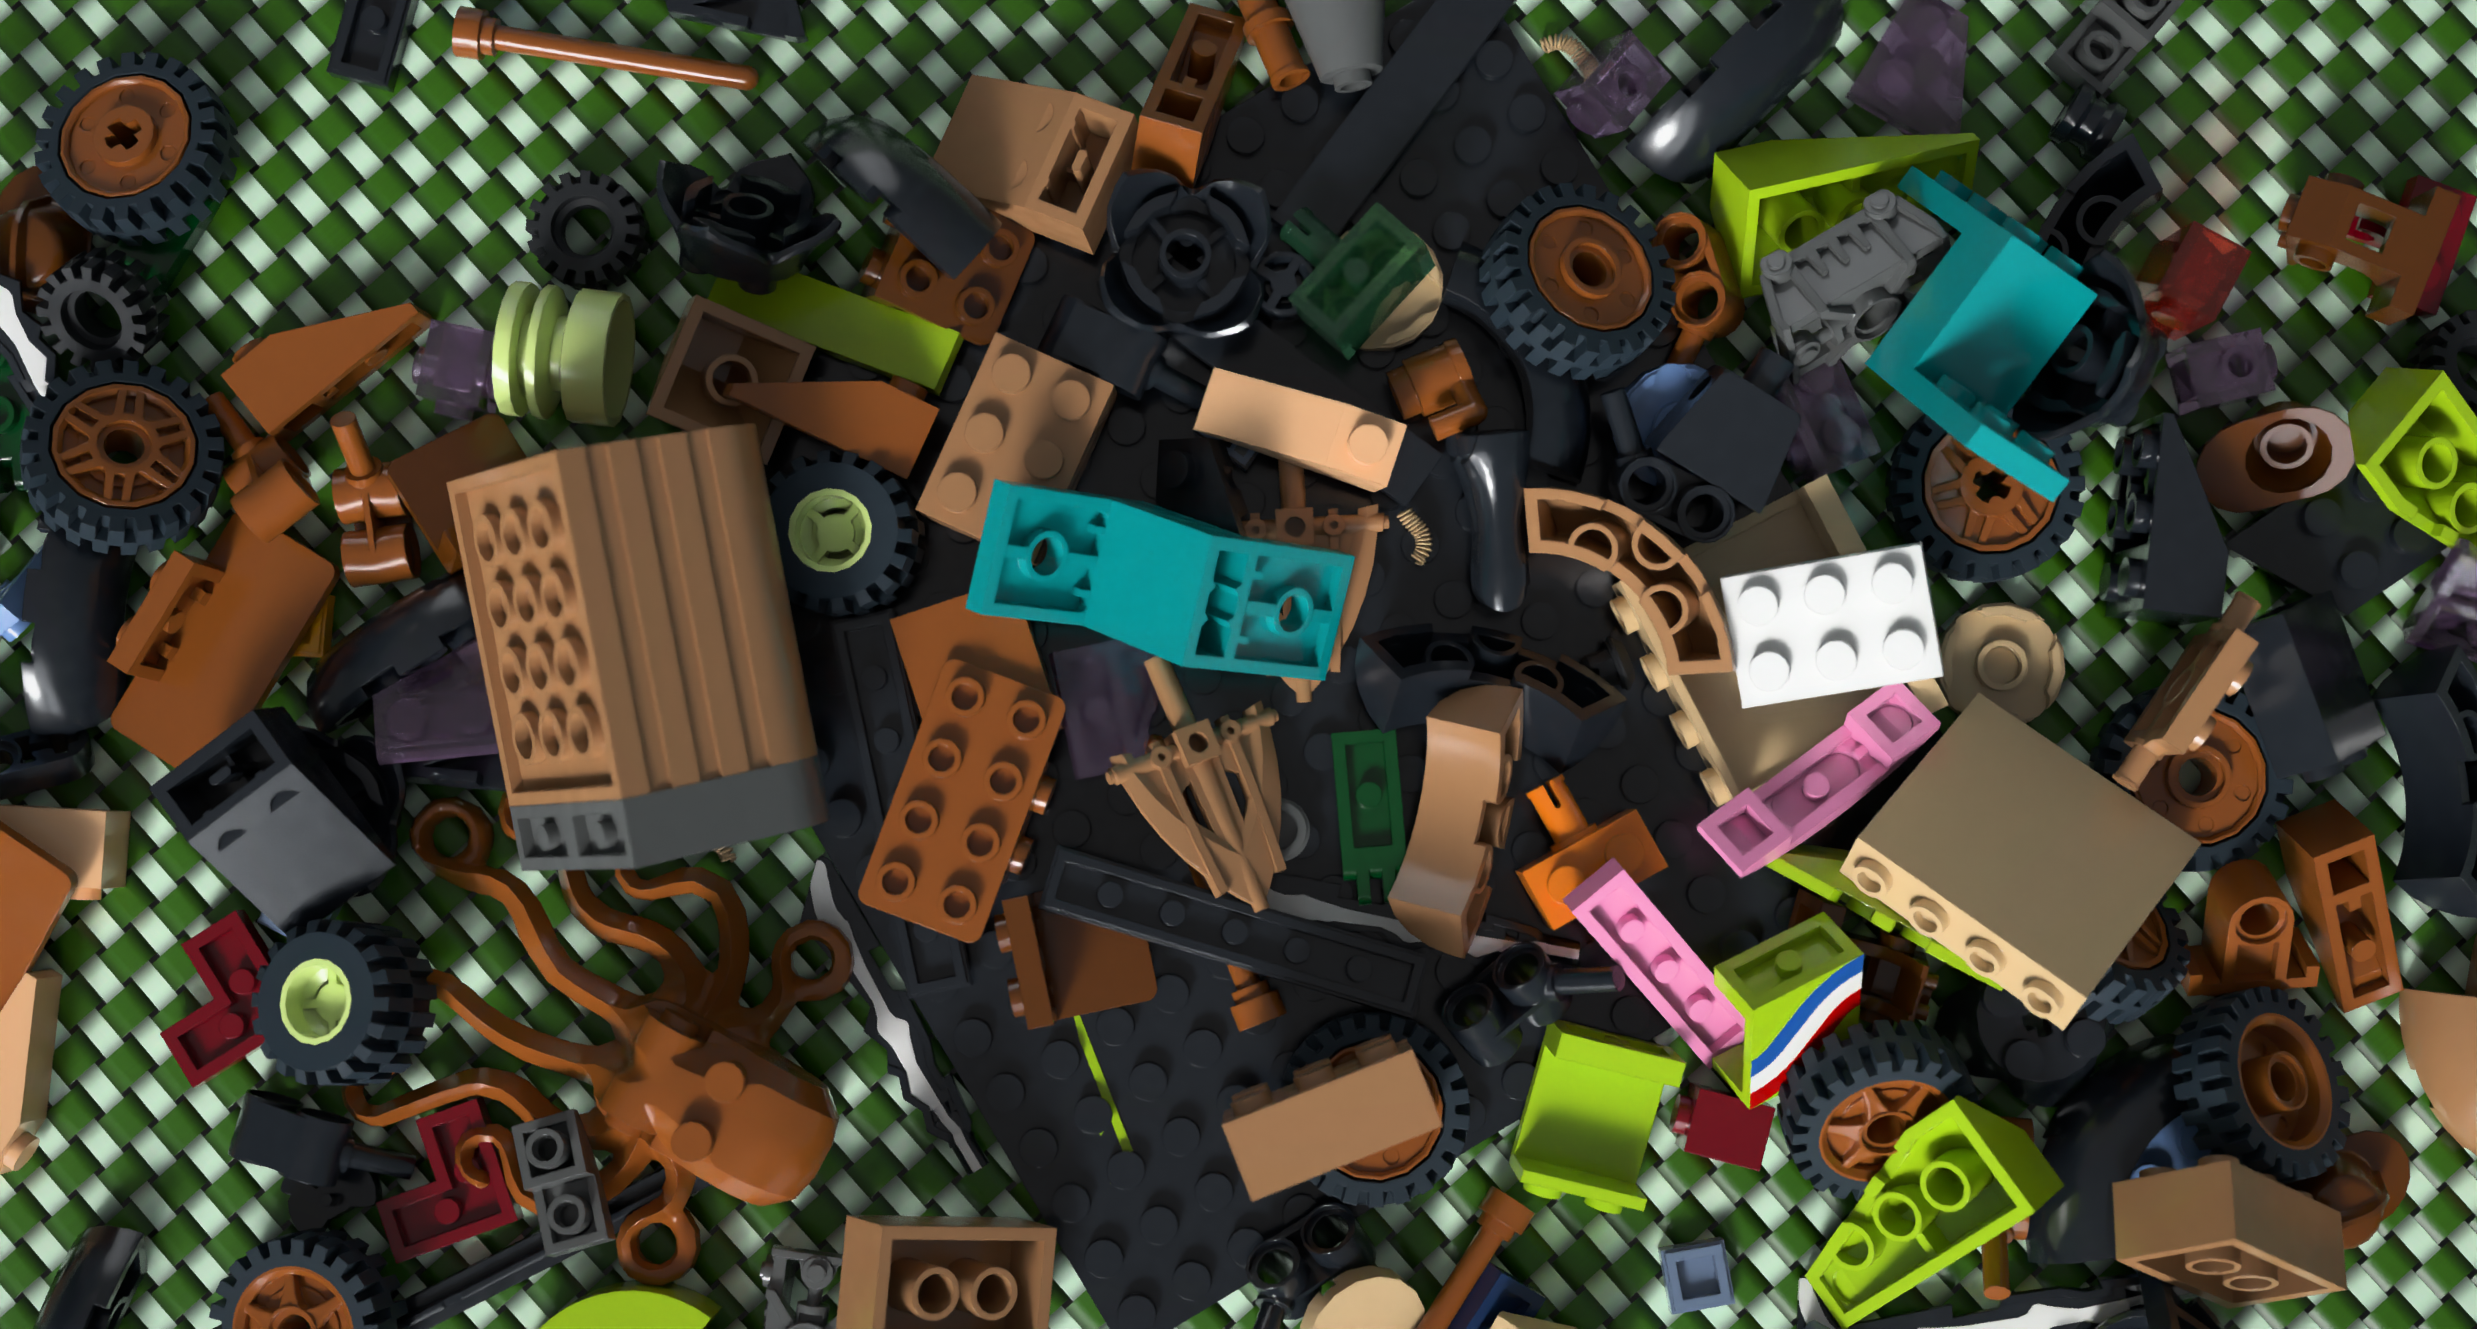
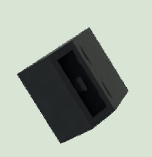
M2162 413L2125 429V436H2120L2117 440L2113 455V471L2115 474L2120 475L2118 500L2113 499L2110 503L2106 518L2107 536L2114 538L2111 563L2107 562L2103 566L2099 582V596L2101 600L2107 601L2105 617L2182 626L2222 618L2229 552L2174 414Z
M284 706L251 710L149 787L152 794L187 842L285 934L296 926L307 927L308 921L325 919L398 864Z

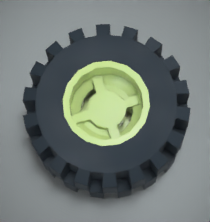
M832 450L816 451L817 459L814 460L801 456L791 461L794 468L791 473L787 475L778 471L769 480L776 486L770 496L789 601L819 614L823 613L839 618H848V614L863 615L874 612L873 607L878 604L890 605L898 599L894 592L900 585L906 588L910 586L915 576L909 573L914 562L921 564L924 550L918 547L919 537H926L925 526L922 521L917 519V511L915 510L917 501L915 497L907 493L905 490L906 485L895 475L872 460L868 462L860 458L859 454L844 451L843 455H838Z
M317 919L308 921L307 927L296 926L286 932L287 943L275 942L268 951V955L271 958L270 964L260 965L256 979L261 981L259 993L252 992L251 1007H258V1018L252 1021L255 1035H263L265 1038L260 1048L266 1059H277L275 1067L277 1071L284 1076H295L296 1082L306 1085L369 1086V1084H381L392 1080V1073H403L412 1065L410 1053H422L428 1042L423 1036L425 1027L433 1028L436 1017L435 1013L429 1012L430 1000L437 999L436 985H428L426 981L427 976L433 970L428 959L417 958L421 949L420 946L413 939L402 938L403 931L392 926H382L379 923Z

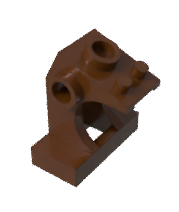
M2331 172L2326 174L2325 179L2309 175L2302 194L2291 193L2289 195L2278 225V230L2282 231L2277 247L2286 249L2287 264L2292 266L2300 264L2309 269L2323 272L2331 271L2334 262L2353 268L2365 274L2376 285L2375 292L2365 314L2366 317L2389 326L2413 316L2461 195L2436 186L2411 199L2409 207L2405 208L2364 191L2365 185L2352 176ZM2354 216L2372 221L2387 230L2379 252L2346 239Z
M1799 888L1787 930L1823 911L1841 929L1847 907L1838 902L1830 901L1813 891ZM1884 929L1880 930L1878 939L1843 931L1866 955L1863 964L1859 1019L1872 1024L1874 1020L1888 1019L1892 1027L1895 1021L1899 1023L1900 1020L1914 1022L1915 1018L1926 1022L1930 1010L1928 1004L1932 991H1935L1939 975L1929 971L1930 966L1926 954L1916 950L1917 944L1903 937L1900 933L1888 932Z

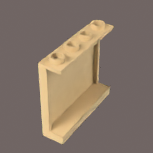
M1827 474L1766 505L1760 514L1753 512L1735 521L1729 532L1716 542H1695L1683 548L1706 577L1717 596L1726 621L1727 616L1720 578L1725 575L1867 551ZM1621 580L1612 585L1617 596L1610 601L1612 611L1623 631L1627 635L1636 632L1647 653V655L1640 658L1645 675L1656 692L1666 689L1677 712L1669 716L1672 726L1687 750L1696 746L1707 767L1706 770L1699 773L1701 781L1717 807L1726 804L1747 787L1754 792L1844 725L1848 712L1883 687L1742 708L1736 671L1668 675L1666 658L1660 638L1646 611L1640 605V598ZM1935 678L1903 683L1931 713L1949 705Z
M1978 693L1857 837L1839 872L1852 880L1864 894L1877 898L1907 919L1919 933L1935 939L1962 958L1974 972L1990 978L2017 997L2032 1013L2048 1019L2064 1030L2202 843L1987 697Z

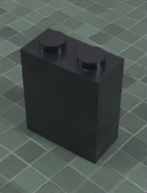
M2332 590L2272 608L2253 617L2244 633L2259 642V644L2248 659L2254 664V667L2242 686L2277 779L2302 773L2305 783H2311L2337 775L2345 771L2343 766L2368 757L2365 747L2385 736L2386 733Z

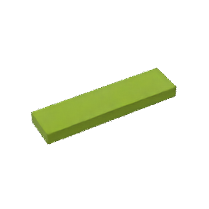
M796 273L788 279L777 281L776 290L766 295L748 293L738 286V282L717 277L708 296L710 301L815 346V351L891 379L893 375L899 376L937 396L941 393L964 340L958 331L950 328L945 329L904 311L888 307L800 273Z

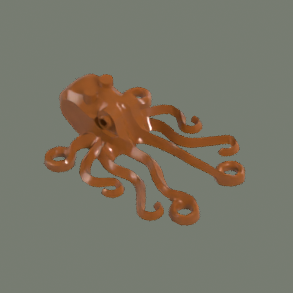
M504 792L498 808L499 819L504 833L509 838L516 840L507 792ZM456 796L435 799L422 808L412 822L409 837L411 848L425 867L436 876L471 892L491 896L502 902L514 921L518 936L527 953L546 981L573 1001L601 1016L611 1025L616 1038L613 1041L600 1046L574 1043L542 1033L510 1019L490 1006L473 989L452 974L432 968L433 972L426 979L428 985H436L438 999L447 1004L469 1025L499 1048L525 1062L584 1081L594 1087L595 1106L588 1113L579 1115L592 1150H605L613 1154L612 1161L599 1171L607 1201L616 1197L627 1188L651 1160L658 1161L664 1167L666 1179L662 1186L661 1195L629 1214L620 1226L616 1247L619 1264L626 1274L644 1285L664 1286L684 1277L695 1266L701 1251L700 1229L690 1211L685 1208V1205L694 1187L696 1176L740 1200L758 1206H767L796 1199L814 1179L834 1142L840 1117L829 1087L808 1071L782 1056L780 1052L770 1046V1039L788 1017L797 1001L826 1000L843 991L848 984L855 961L852 942L839 927L823 919H807L786 929L777 940L772 952V989L761 1004L753 1008H747L739 1004V998L745 982L750 958L749 928L746 909L729 880L703 867H681L650 880L640 879L634 869H615V877L624 892L635 899L652 901L693 893L711 902L719 929L718 969L712 973L705 969L690 946L671 929L651 919L623 913L605 905L590 889L584 870H557L563 898L571 914L590 933L606 942L649 953L661 964L664 978L660 987L653 993L637 995L590 972L572 960L558 941L541 902L529 886L507 870L486 865L494 843V831L492 823L481 807ZM458 817L466 823L469 833L468 844L455 857H446L436 849L433 833L435 827L446 818ZM810 940L820 941L831 952V967L819 979H806L800 976L794 967V952L798 946ZM490 1067L463 1070L407 1092L381 1105L368 1104L363 1093L364 1086H342L341 1089L344 1105L354 1119L370 1126H387L469 1097L484 1096L499 1101L510 1108L524 1122L563 1112L528 1080L513 1072ZM486 1124V1127H476L475 1129L472 1127L461 1134L455 1147V1164H457L462 1176L477 1188L482 1189L489 1185L490 1177L488 1172L481 1168L478 1170L472 1163L471 1158H474L475 1150L479 1147L478 1144L480 1142H492L499 1150L504 1178L509 1192L517 1204L537 1215L533 1192L525 1191L523 1188L514 1138L510 1130L499 1124ZM651 1223L665 1224L671 1228L676 1238L675 1253L668 1261L662 1264H654L646 1259L640 1249V1234L643 1228Z

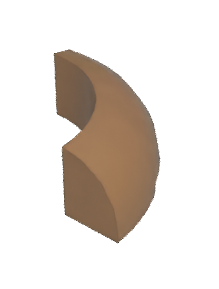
M1556 487L1524 488L1529 553H1548L1578 559L1595 566L1603 572L1609 571L1623 581L1640 598V605L1646 611L1657 631L1665 654L1668 675L1736 671L1733 644L1728 624L1717 596L1702 571L1688 553L1667 533L1629 508L1601 496Z
M1481 685L1461 689L1440 700L1426 716L1427 752L1419 808L1403 863L1387 897L1394 916L1410 934L1429 947L1465 959L1475 938L1492 892V888L1486 886L1492 869L1493 847L1504 849L1515 798L1508 797L1506 794L1511 781L1513 760L1518 761L1521 759L1524 699L1523 689L1511 686Z
M2403 988L2404 990L2399 992V1017L2402 1040L2410 1069L2416 1070L2420 1083L2432 1104L2429 1108L2442 1126L2463 1148L2469 1149L2477 1156V996Z

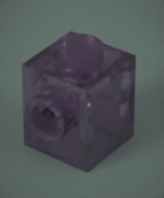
M1630 30L1601 40L1554 94L1567 107L1566 113L1570 121L1582 132L1598 139L1625 131L1671 79V75Z
M431 319L426 347L421 346L417 350L413 361L412 380L417 384L415 394L435 403L434 414L472 422L474 411L495 414L497 404L494 398L492 381V353L495 332Z
M2261 328L2187 344L2165 355L2180 416L2252 400L2276 390L2273 379L2277 377L2278 373L2277 359L2272 346L2268 342H2264Z

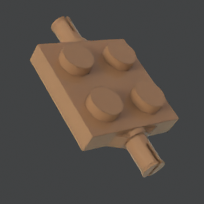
M2236 592L2222 618L2217 623L2213 622L2209 631L2205 634L2194 635L2123 740L2132 749L2117 772L2112 775L2115 781L2129 790L2137 792L2138 787L2157 760L2160 761L2164 755L2185 754L2187 749L2195 751L2209 737L2217 721L2211 715L2225 694L2232 696L2242 687L2253 670L2254 664L2248 659L2259 642L2244 633V630L2258 609L2260 610L2262 607L2256 599L2243 592Z

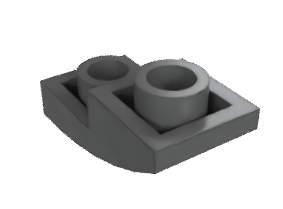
M2099 0L2044 64L2074 90L2083 82L2095 88L2097 98H2099L2138 52L2152 40L2185 0Z
M570 1109L511 1126L523 1188L525 1191L533 1192L545 1255L557 1257L616 1240L600 1173L578 1110Z

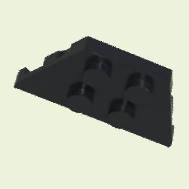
M2355 462L2346 478L2330 491L2310 498L2294 500L2274 506L2224 540L2229 556L2233 558L2240 557L2269 573L2268 577L2288 589H2297L2309 597L2332 590L2341 616L2349 615L2448 547L2389 510Z

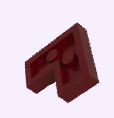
M244 909L233 911L181 944L214 999L167 1028L160 1035L193 1088L204 1085L258 1051L265 1041L263 1035H255L252 1021L258 1018V1007H251L252 992L259 993L261 981L256 979L260 965H269L271 958L268 955V947Z
M479 1097L417 1119L416 1123L436 1181L376 1202L396 1264L523 1218L521 1206L516 1203L507 1188L500 1153L492 1142H480L478 1144L479 1147L475 1150L474 1158H471L472 1163L478 1170L481 1168L488 1172L490 1183L487 1187L480 1189L470 1184L462 1176L457 1164H455V1147L461 1134L472 1127L475 1129L476 1127H486V1124H492L484 1098Z

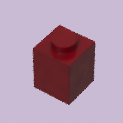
M1691 1082L1687 1096L1679 1094L1675 1100L1669 1130L1670 1132L1677 1133L1675 1144L1684 1152L1760 1171L1776 1108L1764 1102L1749 1110L1735 1093Z

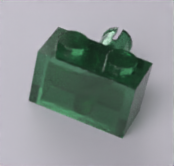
M1378 202L1372 206L1343 239L1320 221L1308 207L1299 209L1293 216L1300 222L1299 226L1309 236L1305 235L1289 220H1287L1280 232V239L1284 243L1289 244L1315 267L1313 272L1289 296L1288 300L1300 318L1347 360L1355 354L1436 266L1425 243Z

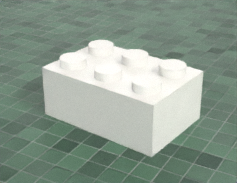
M1922 541L1728 574L1720 578L1728 628L1733 644L1742 708L1944 676V666Z

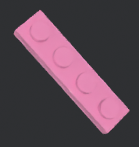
M1614 857L1562 899L1577 919L1612 959L1622 967L1626 975L1709 1070L1712 1068V1058L1744 1042L1745 1018L1714 985V974Z

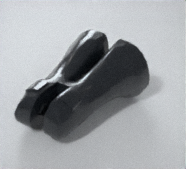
M1495 429L1459 432L1446 438V448L1448 454L1451 455L1450 462L1456 469L1462 484L1470 514L1472 528V591L1476 599L1482 604L1499 612H1509L1520 607L1527 596L1528 585L1531 584L1529 558H1526L1523 546L1520 520L1524 488H1526L1529 469L1530 430Z

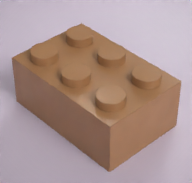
M996 332L915 510L934 522L980 542L994 479L1075 491L1118 397L1115 386ZM1046 538L1042 539L1035 546L1031 558L1032 566H1037L1043 562L1047 553Z
M1391 1033L1385 1034L1354 1047L1356 1059L1335 1067L1332 1066L1329 1058L1321 1059L1293 1071V1084L1271 1092L1268 1082H1265L1231 1096L1233 1102L1230 1103L1231 1108L1223 1113L1222 1127L1252 1202L1443 1126L1413 1049L1407 1039L1395 1043Z
M2227 1155L2205 1156L2198 1159V1166L2180 1170L2169 1167L2145 1168L2139 1172V1178L2112 1183L2116 1261L2228 1309L2347 1290L2341 1212L2314 1200L2313 1195L2308 1192L2295 1191L2277 1182V1178L2273 1175L2258 1173L2241 1165L2240 1160L2236 1157Z
M846 1215L836 1329H1048L1057 1228L1016 1217Z

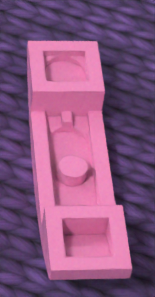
M1903 683L1883 686L1848 712L1844 725L1754 792L1747 787L1700 822L1697 826V831L1742 878L1792 850L1849 809L1918 750L1940 728L1941 722Z

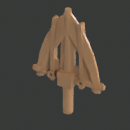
M1278 459L1281 509H1275V519L1261 520L1260 513H1250V520L1242 521L1247 537L1334 549L1355 556L1328 666V671L1330 669V672H1340L1341 650L1355 625L1366 596L1374 563L1377 533L1383 532V529H1389V515L1378 513V504L1358 508L1357 514L1338 515V508L1328 509V516L1313 517V507H1306L1304 468ZM1291 596L1282 605L1283 615L1279 613V621L1286 619L1290 612ZM1281 677L1296 692L1297 703L1313 702V690L1319 685L1320 680Z
M1158 656L1146 660L1144 665L1173 732L1164 739L1166 746H1161L1160 742L1156 741L1145 747L1147 754L1136 758L1131 753L1110 757L1109 760L1113 766L1108 768V771L1105 773L1106 780L1110 785H1123L1140 813L1158 835L1185 862L1205 877L1215 898L1229 892L1238 899L1251 904L1255 913L1269 908L1266 897L1271 886L1273 874L1287 869L1279 847L1281 785L1278 760L1270 727L1274 726L1275 722L1279 721L1278 713L1270 707L1264 709L1262 702L1259 701L1244 710L1242 718L1231 720L1228 714L1214 721L1216 727L1212 729L1208 718L1199 722L1196 721L1172 663ZM1225 772L1236 774L1246 800L1243 817ZM1188 785L1208 829L1193 819L1182 793Z

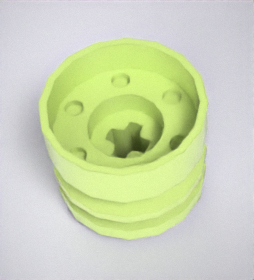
M515 281L511 284L501 302L492 353L494 398L499 412L508 416L523 417L530 410L531 415L535 418L548 420L555 413L561 399L566 419L572 423L615 427L620 422L627 405L635 359V318L630 297L621 292L583 288L576 294L569 310L564 290L558 285L548 284L540 291L539 287L532 282Z

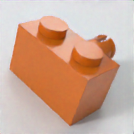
M1559 774L1545 782L1557 803V807L1554 806L1543 785H1539L1526 793L1528 799H1531L1555 843L1550 846V852L1515 870L1545 926L1552 930L1577 918L1562 899L1613 857L1636 884L1669 867L1637 809H1625L1598 825L1595 822L1588 824L1564 781L1565 777L1563 774Z

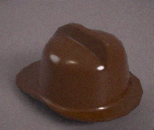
M32 166L14 176L3 189L0 196V273L21 280L24 311L37 314L36 305L44 300L38 297L37 294L40 287L47 282L45 279L77 254L85 250L89 253L93 241V234L71 218L50 196V193L43 186L38 176L43 172L37 166Z
M2297 401L2276 402L2261 408L2251 418L2238 421L2219 430L2204 445L2196 461V471L2208 501L2218 509L2233 513L2259 511L2294 500L2310 498L2330 491L2348 475L2355 462L2351 429L2346 422L2331 411L2316 406H2308Z
M2365 1130L2347 1135L2344 1148L2336 1151L2339 1155L2338 1160L2334 1165L2326 1167V1172L2307 1179L2283 1184L2295 1191L2308 1192L2313 1195L2314 1200L2341 1212L2344 1250L2356 1248L2367 1242L2378 1230L2381 1221L2393 1214L2405 1197L2410 1180L2409 1159L2401 1144L2386 1133Z

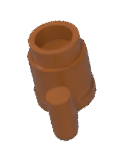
M1455 337L1443 341L1438 346L1401 360L1402 366L1385 372L1390 390L1404 420L1420 413L1426 417L1457 404V406L1428 417L1437 441L1479 425L1488 416L1487 406L1476 387L1468 362Z

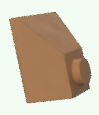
M696 294L688 300L668 347L646 415L686 432L755 423L763 464L767 465L784 424L723 396V392L728 383L802 382L816 347Z

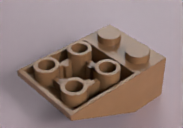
M971 75L933 159L954 176L986 208L1022 225L1032 232L1094 255L1106 229L1107 206L1114 187L1122 173L1130 171L1132 168L1138 122L1133 113L1077 92Z

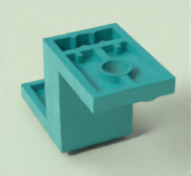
M1911 166L1897 185V188L1960 231L1961 235L1877 346L1865 365L1965 447L2046 499L2054 502L2070 481L2048 464L2056 453L2024 430H2021L2017 437H2014L2013 434L2020 425L2007 414L2098 294L2076 280L2084 269L2082 266L2052 245L2042 256L2041 254L2049 244L2017 220L2007 216L2006 213L1977 193H1973L1972 190L1942 169L1933 180L1914 166Z
M994 479L965 608L981 615L1084 626L1182 667L1325 681L1355 556L1334 549L1244 537L1145 501ZM1046 538V556L1041 564L1033 568L1031 562L1033 550L1042 539ZM1291 596L1290 612L1286 619L1279 621L1280 609L1285 600Z

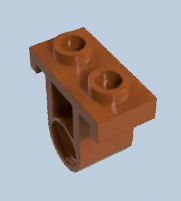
M2241 859L2221 867L2211 878L2208 887L2201 945L2188 946L2186 944L2183 947L2190 951V962L2185 966L2189 970L2186 977L2181 981L2187 996H2219L2260 986L2270 987V990L2281 989L2283 991L2291 988L2317 987L2320 965L2299 928H2294V911L2267 866L2257 860Z

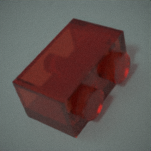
M2192 221L2155 244L2136 278L2146 312L2150 315L2154 326L2163 330L2167 335V339L2170 338L2175 341L2215 321L2252 251L2196 221Z

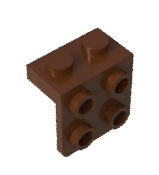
M988 209L1002 225L983 250L953 280L947 278L883 216L882 222L890 226L881 249L873 246L861 266L858 281L865 284L861 296L891 308H899L945 329L950 328L958 331L963 339L975 345H987L992 342L1034 246L1035 236L1031 230Z
M494 413L486 414L393 460L388 468V479L450 576L463 570L446 482L527 459V456L504 420Z
M1043 891L1002 900L1004 913L994 915L995 930L1001 953L1012 951L1017 977L1007 979L1008 993L1014 1017L1026 1016L1028 1030L1054 1025L1060 1019L1149 1001L1156 995L1158 985L1148 941L1040 910L1038 906Z

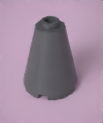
M1284 0L1321 83L1334 85L1335 91L1339 93L1359 91L1373 84L1372 76L1380 73L1383 69L1385 0Z

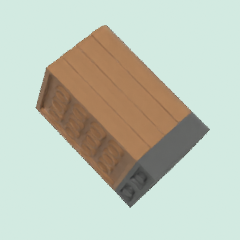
M755 423L559 449L446 482L522 871L636 869L812 827L830 820Z

